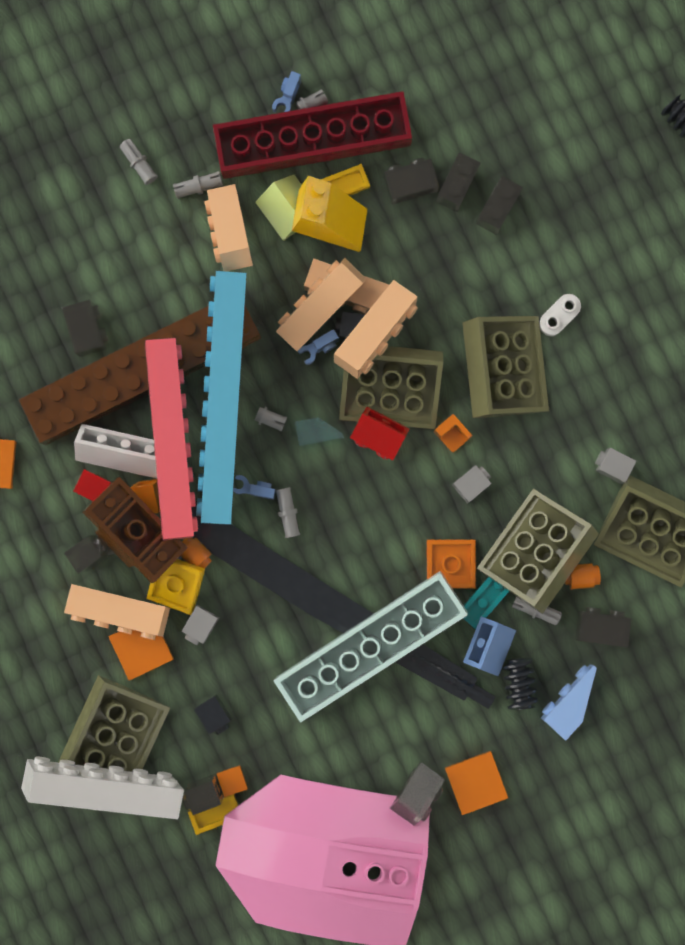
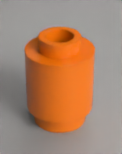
M185 538L182 541L188 547L180 556L185 562L204 569L212 562L209 558L212 553L197 538Z
M592 563L577 564L566 580L565 585H569L570 589L594 588L595 585H600L599 566H593Z

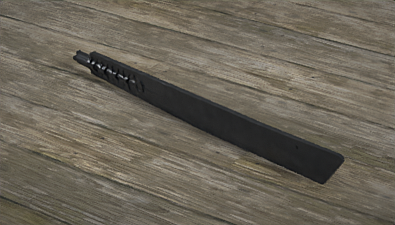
M195 500L196 507H191L192 517H197L198 532H194L193 538H197L213 555L306 613L342 633H345L374 614L251 538L232 524L201 523V516H196L197 501ZM424 644L395 661V663L463 701L469 697L489 709L496 697L475 684L477 681L475 676Z

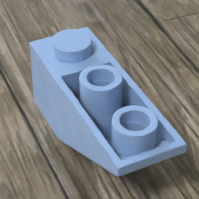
M590 664L588 667L584 665L575 674L577 679L571 685L567 683L558 693L560 695L559 699L555 703L551 701L542 710L544 715L541 719L564 740H567L583 722L597 669L594 665Z

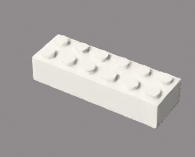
M39 756L35 757L34 760L27 759L21 789L29 803L170 819L179 818L184 789L170 773L157 772V775L148 774V771L143 769H133V772L124 771V768L119 766H109V769L99 768L100 766L95 763H85L84 766L75 765V762L70 760H60L57 763L50 762V759Z

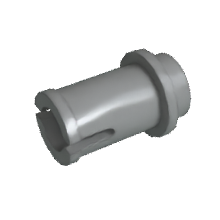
M322 89L304 99L300 97L299 101L296 102L298 110L328 104L327 97Z
M260 407L255 421L259 422V425L263 423L282 431L287 417L269 411L267 407Z

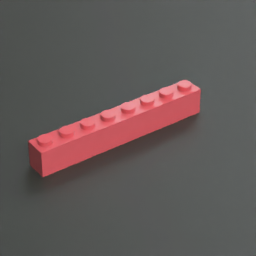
M176 338L146 340L145 350L163 540L193 538L194 532H198L197 517H192L191 507H196L195 493L190 492L189 482H193L192 467L187 466V458L191 457L190 443H185L184 434L189 433L188 418H183L182 409L186 408L185 393L181 394L180 384H184L183 369H178V360H182L181 345H176Z

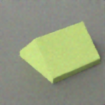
M295 175L273 182L255 202L283 241L296 233L292 231L298 191L302 184Z

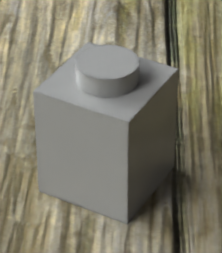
M612 448L606 449L605 452L601 451L595 461V464L598 465L596 472L620 484L626 483L636 463V460Z
M475 465L453 483L452 486L465 502L469 503L492 484L489 481L491 476L482 466L478 468Z
M199 605L196 606L182 630L186 634L185 639L195 645H198L199 642L204 644L220 617Z

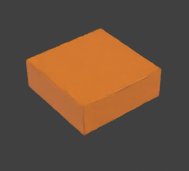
M240 765L217 773L224 797L248 789Z

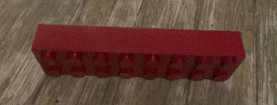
M404 91L213 125L223 179L409 147L412 143Z

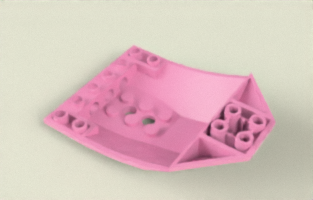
M281 774L224 816L216 867L255 923L281 930L352 943L406 945L419 908L428 857L430 801L346 788ZM347 862H353L356 865V871L351 876L344 875L342 871L344 864ZM374 866L379 867V877L369 879V869Z

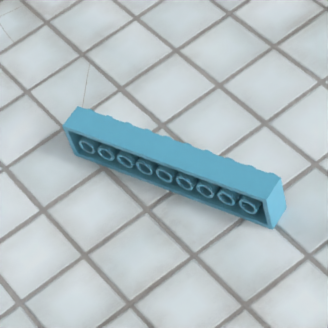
M216 271V276L210 277V292H215L214 302L209 301L208 316L213 317V327H207V342H212L211 351H206L205 367H210V376L204 377V392H209L208 401L203 400L202 417H207V425H202L201 442H206L205 450L200 449L199 467H204V474H199L198 491L203 492L202 498H197L196 516H201V523L231 524L246 273Z

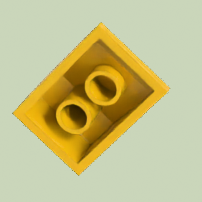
M308 176L298 191L292 231L360 252L367 208L332 183Z

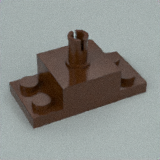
M117 477L83 511L88 519L98 528L95 533L128 567L135 566L151 583H155L188 548L180 539L163 540L161 519L120 477Z

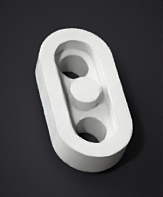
M572 294L561 296L540 318L539 326L541 332L547 336L559 334L580 312V300ZM565 303H572L573 309H566ZM549 319L556 321L555 327H551L548 324Z

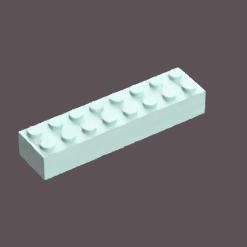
M439 571L278 675L274 679V683L301 723L467 616L468 612L443 573Z

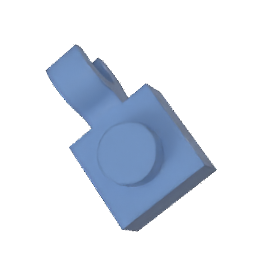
M291 71L289 78L285 77L281 86L283 97L273 102V112L276 113L280 105L286 107L284 112L291 111V104H293L301 84V74Z
M333 329L314 340L313 343L302 346L298 353L309 352L311 357L304 362L306 365H310L314 362L317 352L323 351L327 353L337 347L336 342L339 341V337Z
M242 475L235 477V479L242 480L244 483L241 489L233 488V492L236 494H250L274 500L276 492L275 489L271 488L272 484L257 481V485L249 484L248 480Z

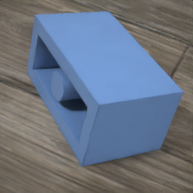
M481 616L463 662L499 676L516 630Z

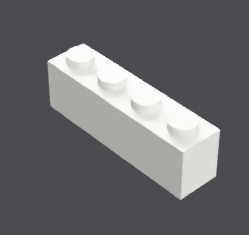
M81 424L74 442L76 461L157 478L154 440Z

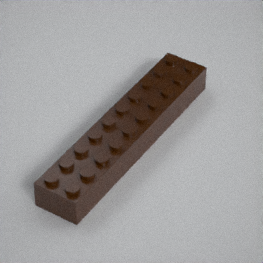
M245 305L242 348L261 339ZM209 306L19 399L39 443L46 446L80 429L81 424L88 425L149 395L145 350L146 340L176 338V345H181L182 360H178V369H183L184 377L205 367L206 351H211L212 342H207V327H213V317L208 316Z

